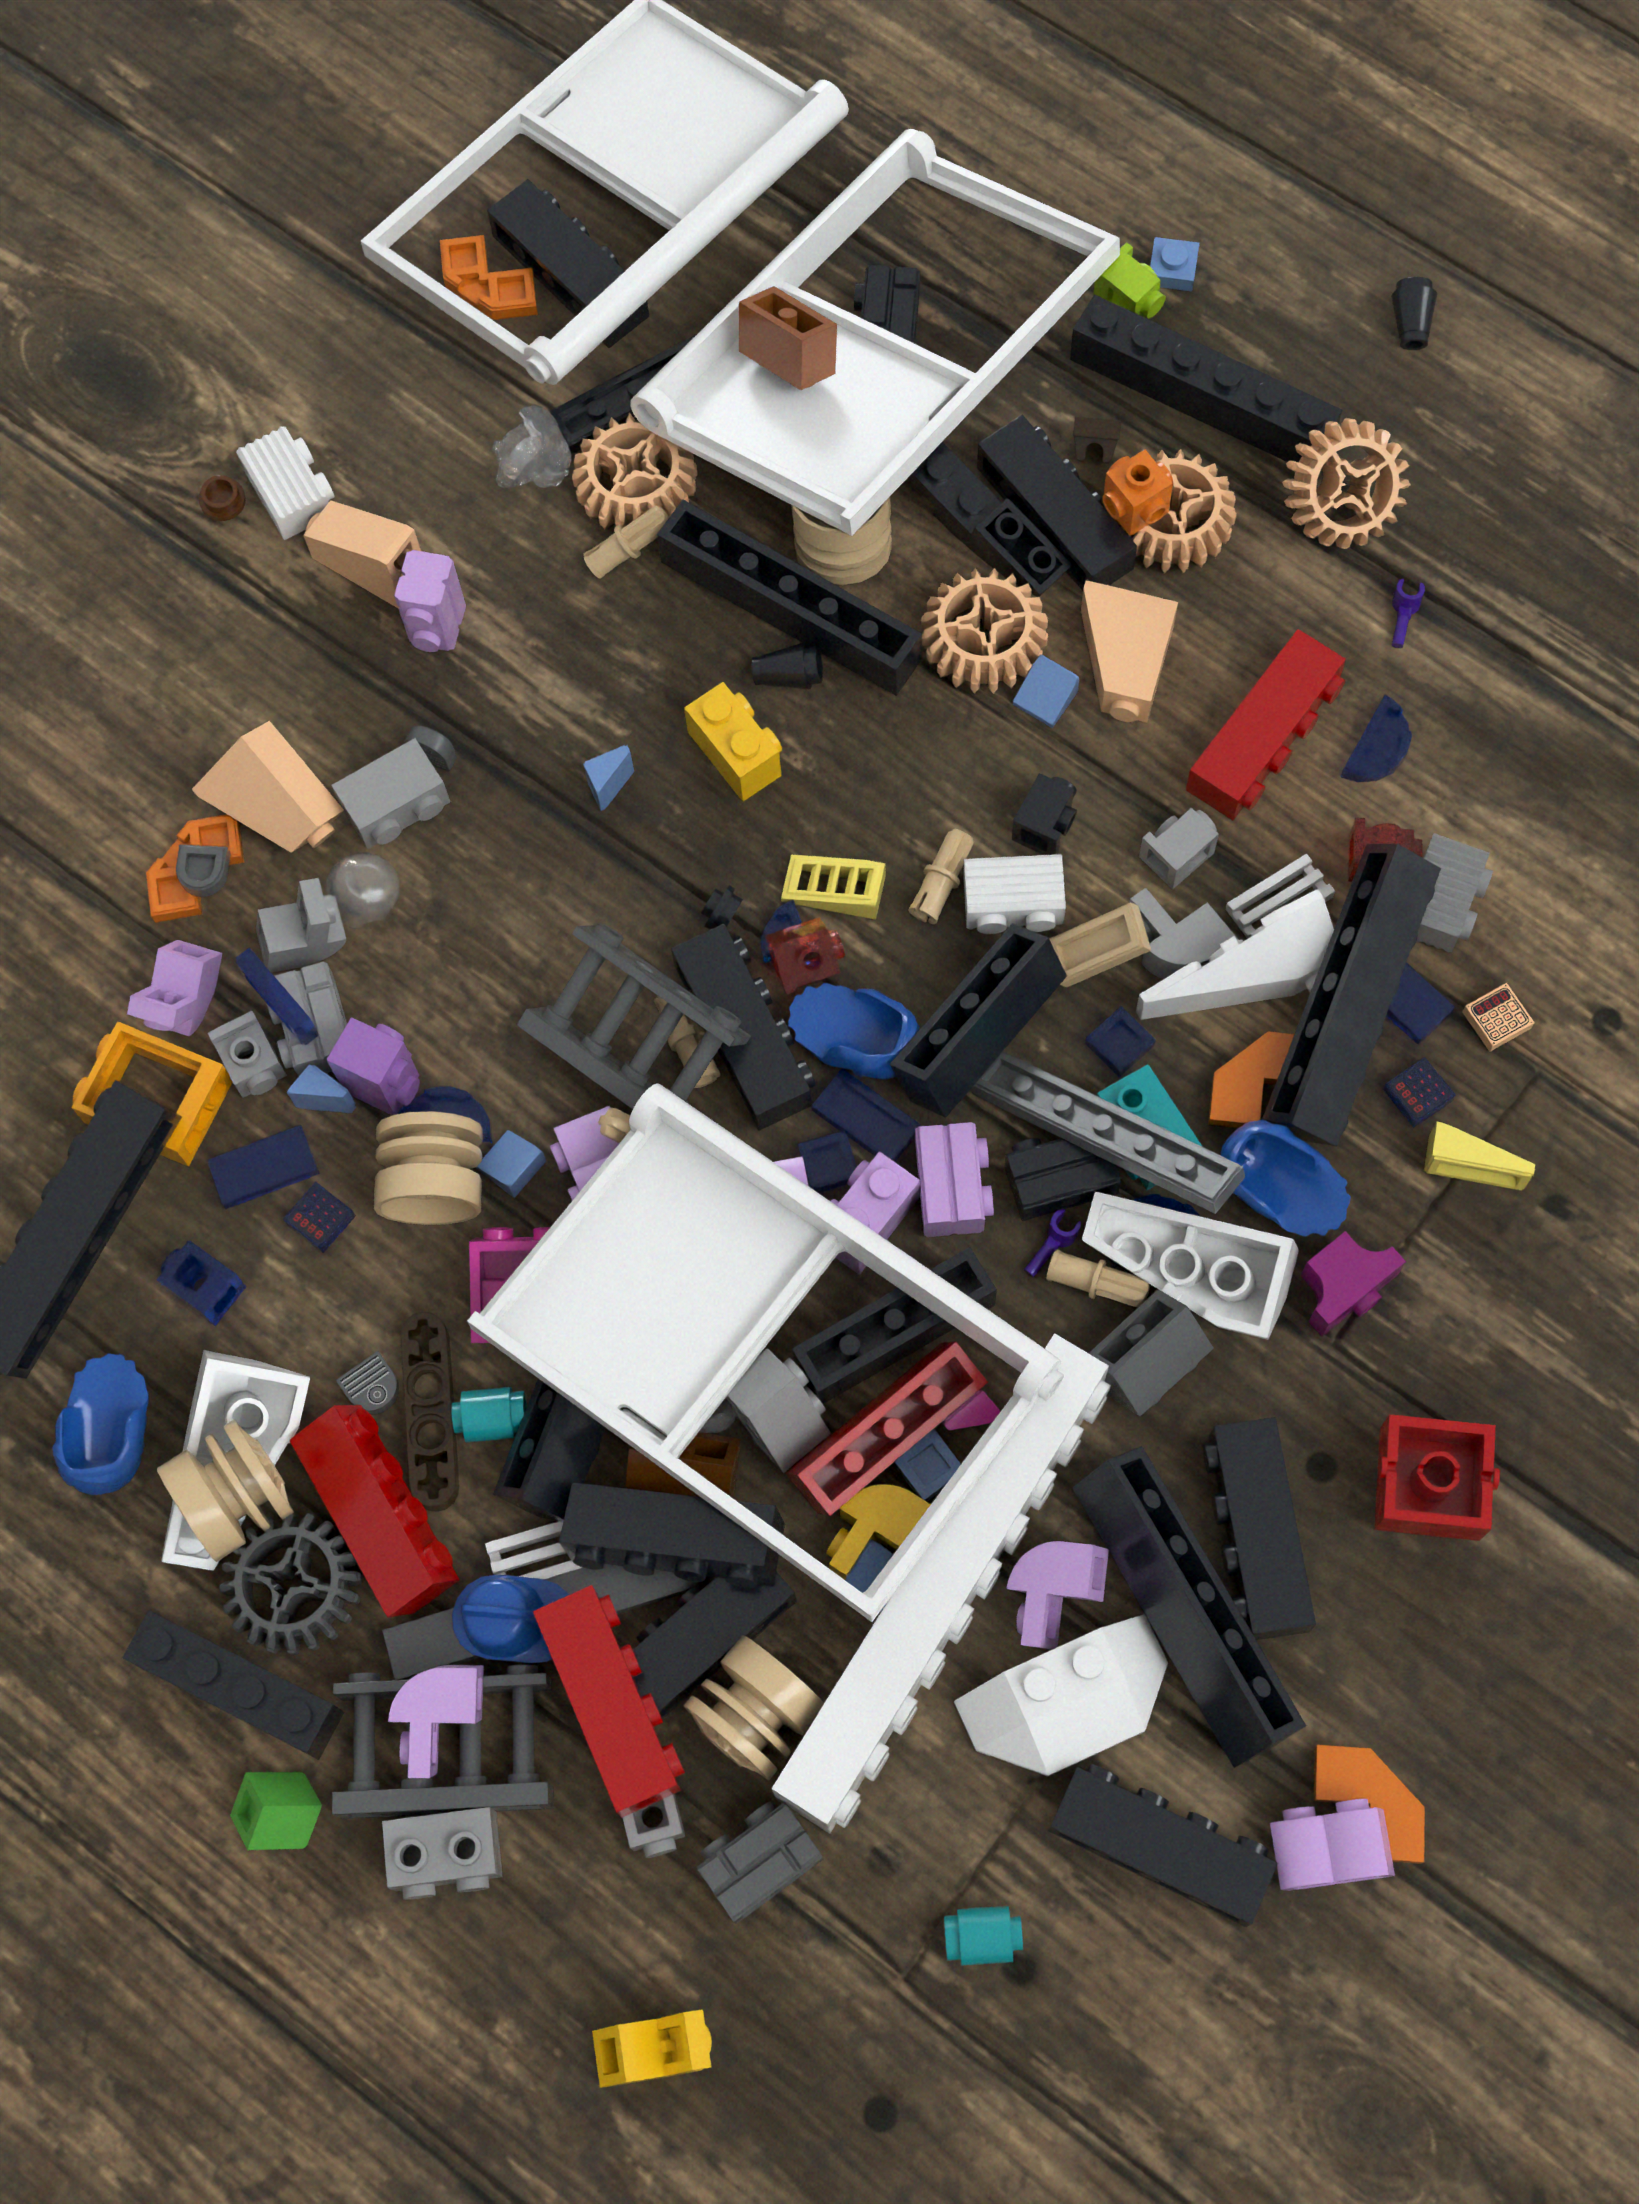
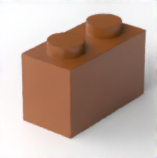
M775 286L739 301L740 353L799 390L811 387L815 383L836 374V323Z

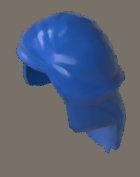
M823 983L818 988L807 986L802 995L795 996L794 1001L789 1007L790 1017L788 1026L795 1032L794 1040L823 1063L833 1067L851 1069L853 1074L859 1077L865 1076L881 1080L896 1077L890 1063L919 1031V1025L911 1011L906 1009L902 1003L874 989H858L855 991L841 985L834 986L828 983Z
M1265 1120L1249 1121L1242 1127L1237 1128L1222 1146L1220 1156L1243 1166L1245 1178L1233 1194L1244 1201L1255 1212L1271 1219L1285 1231L1305 1237L1313 1233L1325 1236L1330 1229L1338 1230L1340 1224L1346 1219L1347 1208L1351 1199L1345 1188L1348 1184L1347 1180L1340 1176L1328 1159L1308 1143L1296 1137L1287 1126L1273 1124Z
M108 1353L102 1358L87 1360L86 1367L81 1372L75 1373V1381L67 1407L62 1409L56 1421V1441L52 1451L58 1467V1473L64 1482L80 1492L89 1495L115 1492L127 1485L139 1468L145 1446L144 1433L147 1424L146 1411L149 1403V1393L144 1376L136 1371L134 1360L126 1361L125 1356L122 1354Z

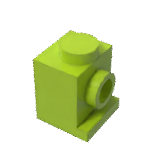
M1126 242L1120 248V256L1094 282L1093 296L1095 294L1133 313L1150 319L1162 308L1166 296L1159 291L1161 280L1157 277L1154 270L1149 265L1136 261L1132 257L1133 247Z

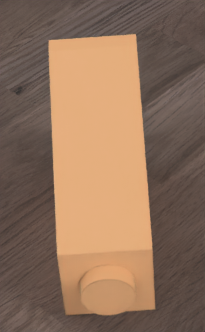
M330 500L321 513L313 515L303 535L311 557L399 609L394 594L399 577L403 576L401 570L406 553L412 550L421 551L415 530L406 524Z
M1085 581L1081 614L1101 712L1108 713L1115 719L1123 722H1134L1136 720L1148 722L1174 627L1178 602L1092 581Z
M270 721L241 736L192 788L193 792L202 800L291 853L307 843L312 848H315L335 832L331 823L344 811Z

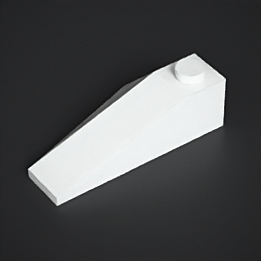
M1317 889L1260 919L1264 926L1245 941L1237 940L1233 936L1221 943V948L1210 956L1209 963L1203 967L1198 961L1191 962L1139 994L1136 1013L1140 1020L1294 996L1305 989L1311 992L1334 931L1324 897L1320 890Z
M1100 1192L1094 1193L1082 1237L1083 1242L1155 1288L1185 1304L1191 1311L1218 1328L1266 1340L1269 1339L1286 1301L1299 1252L1292 1238Z
M204 1350L183 1451L187 1449L203 1466H206L213 1460L207 1448L205 1437L213 1434L224 1451L228 1452L234 1448V1445L223 1426L235 1419L245 1432L259 1441L275 1466L287 1444H290L289 1440L294 1437L299 1429L310 1377L257 1360ZM173 1500L161 1561L214 1571L219 1561L215 1562ZM246 1515L238 1520L240 1526L244 1521Z

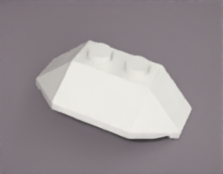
M1143 1614L1101 1627L1004 1671L956 1699L954 1704L977 1752L993 1756L1045 1776H1050L1145 1732L1168 1661L1146 1615Z

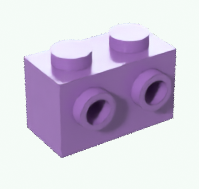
M351 1017L326 1059L338 1082L348 1089L351 1096L390 1115H397L402 1105H409L420 1085L419 1073L411 1058L412 1054L407 1050L403 1042L404 1037L396 1030L383 1024H378L376 1028H373Z

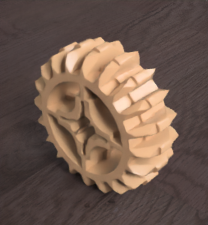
M630 413L626 423L620 425L611 417L609 429L606 431L595 426L593 431L594 440L583 439L581 444L582 453L575 454V470H573L572 480L574 487L577 488V500L581 506H585L586 514L590 519L599 518V523L604 530L614 523L616 526L622 525L625 527L656 506L662 507L668 517H670L683 499L689 502L688 497L694 496L696 491L695 479L698 474L693 453L649 431L641 423L635 422L634 417ZM659 458L671 469L668 478L660 475V470L656 467ZM602 472L609 474L611 481H613L614 487L610 492L599 482Z
M1345 418L1341 427L1334 421L1325 423L1324 434L1318 430L1310 431L1309 439L1312 444L1311 446L1302 443L1295 446L1297 453L1302 457L1299 462L1288 461L1286 463L1288 469L1296 472L1294 479L1288 478L1282 483L1284 488L1294 490V494L1289 496L1284 502L1289 508H1298L1291 519L1295 524H1305L1304 535L1310 538L1318 536L1319 543L1325 546H1330L1336 542L1337 547L1347 549L1350 547L1352 540L1360 546L1367 544L1368 532L1376 537L1383 536L1382 521L1391 524L1398 522L1391 510L1394 505L1403 507L1407 504L1404 498L1398 496L1399 489L1408 488L1411 484L1409 480L1399 478V474L1410 465L1405 460L1396 459L1403 448L1398 443H1388L1390 438L1388 431L1383 429L1375 431V426L1372 422L1362 421L1358 425L1355 419ZM1358 445L1368 453V456L1363 460L1356 459L1348 463L1346 459L1340 458L1336 452L1348 446ZM1322 469L1323 480L1321 485L1316 489L1317 479ZM1345 475L1351 476V482H1346L1350 484L1347 490L1348 493L1341 490V486L1346 485L1342 483L1346 477ZM1376 479L1375 489L1372 497H1370V487ZM1343 504L1347 508L1353 509L1356 513L1355 516L1342 521H1332L1324 514L1330 507L1337 509Z
M1181 449L1176 453L1175 458H1168L1165 452L1161 450L1157 454L1155 461L1162 462L1168 468L1173 478L1169 512L1157 522L1133 534L1134 537L1131 539L1137 545L1136 557L1141 554L1144 555L1143 564L1145 567L1148 568L1154 561L1160 562L1164 574L1169 570L1171 564H1177L1184 573L1189 567L1190 560L1202 567L1206 563L1207 555L1216 557L1221 551L1222 543L1226 544L1229 541L1232 532L1231 527L1235 524L1236 519L1234 508L1236 499L1234 492L1228 491L1229 482L1227 476L1216 477L1218 469L1215 463L1202 467L1200 454L1191 461L1185 460ZM1208 519L1198 529L1185 533L1188 527L1199 525V520Z
M975 568L971 572L970 580L966 581L957 573L953 578V587L941 583L938 588V597L930 596L927 602V612L921 618V627L924 630L922 632V645L924 648H927L926 658L929 664H937V673L940 675V678L953 673L952 683L956 688L966 680L970 682V689L973 693L980 688V684H988V688L994 694L998 689L999 681H1003L1012 689L1016 684V674L1024 678L1027 677L1032 667L1031 664H1034L1039 655L1043 654L1041 649L1047 646L1048 633L1045 630L1048 626V617L1046 613H1042L1040 597L1031 598L1032 589L1029 583L1016 588V578L1013 573L1003 581L998 579V572L995 568L990 572L989 577H981V574ZM973 608L967 615L959 616L956 621L951 622L959 613ZM980 619L983 621L984 629L989 630V643L986 641L985 632L980 631ZM1019 639L1015 643V645H1013L1008 650L996 654V651L1000 647L1012 644V640Z

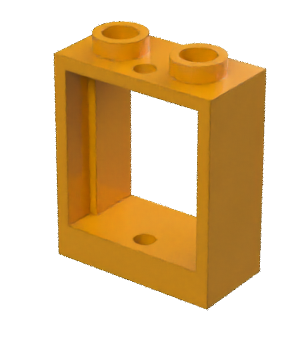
M117 1021L111 1034H106L100 1041L96 1051V1062L88 1077H83L77 1084L71 1108L85 1124L89 1125L95 1115L94 1105L98 1097L105 1089L111 1088L115 1080L120 1082L135 1053L192 1076L194 1080L176 1112L182 1118L160 1155L189 1167L233 1082L223 1064Z

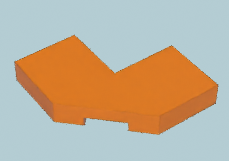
M484 235L440 240L443 280L447 289L493 320L538 315L532 268L489 273Z
M225 814L191 820L184 825L176 835L178 839L161 859L157 858L146 872L150 913L155 923L202 914L201 898L188 893L181 885L176 874L179 844L227 847L231 853L229 865L245 863L239 821Z
M1268 1031L1214 1072L1208 1125L1239 1128L1249 1121L1260 1120L1263 1084L1276 1085L1294 1034Z
M1316 1745L1314 1751V1801L1337 1803L1347 1800L1368 1799L1369 1808L1378 1807L1384 1809L1392 1861L1424 1863L1425 1807L1371 1748Z

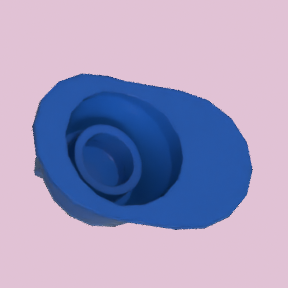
M510 1575L483 1576L468 1584L457 1597L452 1612L453 1631L460 1645L475 1656L522 1663L548 1662L552 1660V1657L533 1611L570 1594L558 1584L543 1579Z

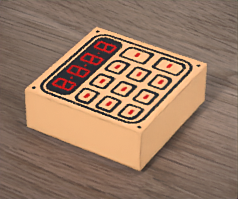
M1507 983L1466 1005L1462 1011L1489 1052L1530 1030L1534 1024V1021Z

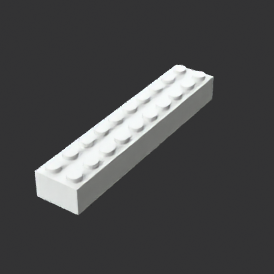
M1055 1333L1045 1349L1061 1360L1058 1371L1064 1374V1378L1049 1400L1045 1401L1041 1397L1037 1400L888 1600L772 1787L774 1796L781 1803L785 1802L790 1809L829 1834L836 1824L845 1828L861 1803L859 1799L861 1795L856 1791L863 1779L866 1777L874 1781L890 1755L888 1753L889 1747L885 1745L893 1731L902 1735L918 1709L916 1707L918 1701L914 1699V1696L922 1685L930 1690L946 1663L944 1661L946 1654L942 1650L949 1640L958 1644L973 1619L971 1615L974 1612V1608L970 1605L974 1598L978 1595L985 1600L1001 1573L999 1570L1002 1563L998 1561L1003 1551L1011 1555L1014 1553L1028 1529L1026 1526L1030 1518L1025 1515L1029 1508L1033 1507L1038 1511L1041 1509L1055 1485L1053 1481L1057 1473L1053 1469L1056 1464L1059 1463L1064 1467L1068 1465L1081 1443L1079 1439L1084 1429L1080 1425L1083 1420L1092 1424L1108 1398L1106 1395L1111 1385L1105 1382L1109 1365Z

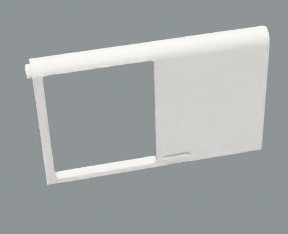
M634 0L361 240L365 257L526 368L534 380L539 383L546 382L550 385H556L848 115V103L841 91L827 80L817 81L806 92L663 0ZM520 133L539 143L669 230L551 340L545 336H539L530 345L389 249L403 234L514 136Z
M907 129L630 400V407L637 420L654 434L853 536L1120 256L1119 237L938 157L934 142L926 133ZM909 178L923 181L1088 256L977 373L798 288ZM775 286L836 323V374L815 383L811 387L799 390L740 353L739 301Z
M659 1083L654 1084L645 1091L634 1106L629 1118L631 1130L481 1313L479 1314L475 1311L467 1322L474 1332L873 1622L1037 1400L1041 1397L1047 1401L1055 1393L1064 1378V1374L1058 1371L1061 1360ZM841 1252L849 1253L1021 1372L1014 1386L1013 1396L870 1587L863 1593L679 1460L686 1447L831 1262ZM626 1407V1408L630 1409L631 1411H629V1410H627V1409L620 1410V1408Z

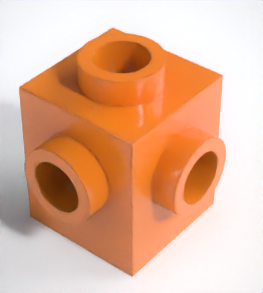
M1146 449L1131 458L1129 456L1122 457L1106 472L1104 495L1102 496L1104 506L1108 513L1131 536L1144 527L1157 522L1169 512L1173 478L1168 468L1160 461L1155 462Z

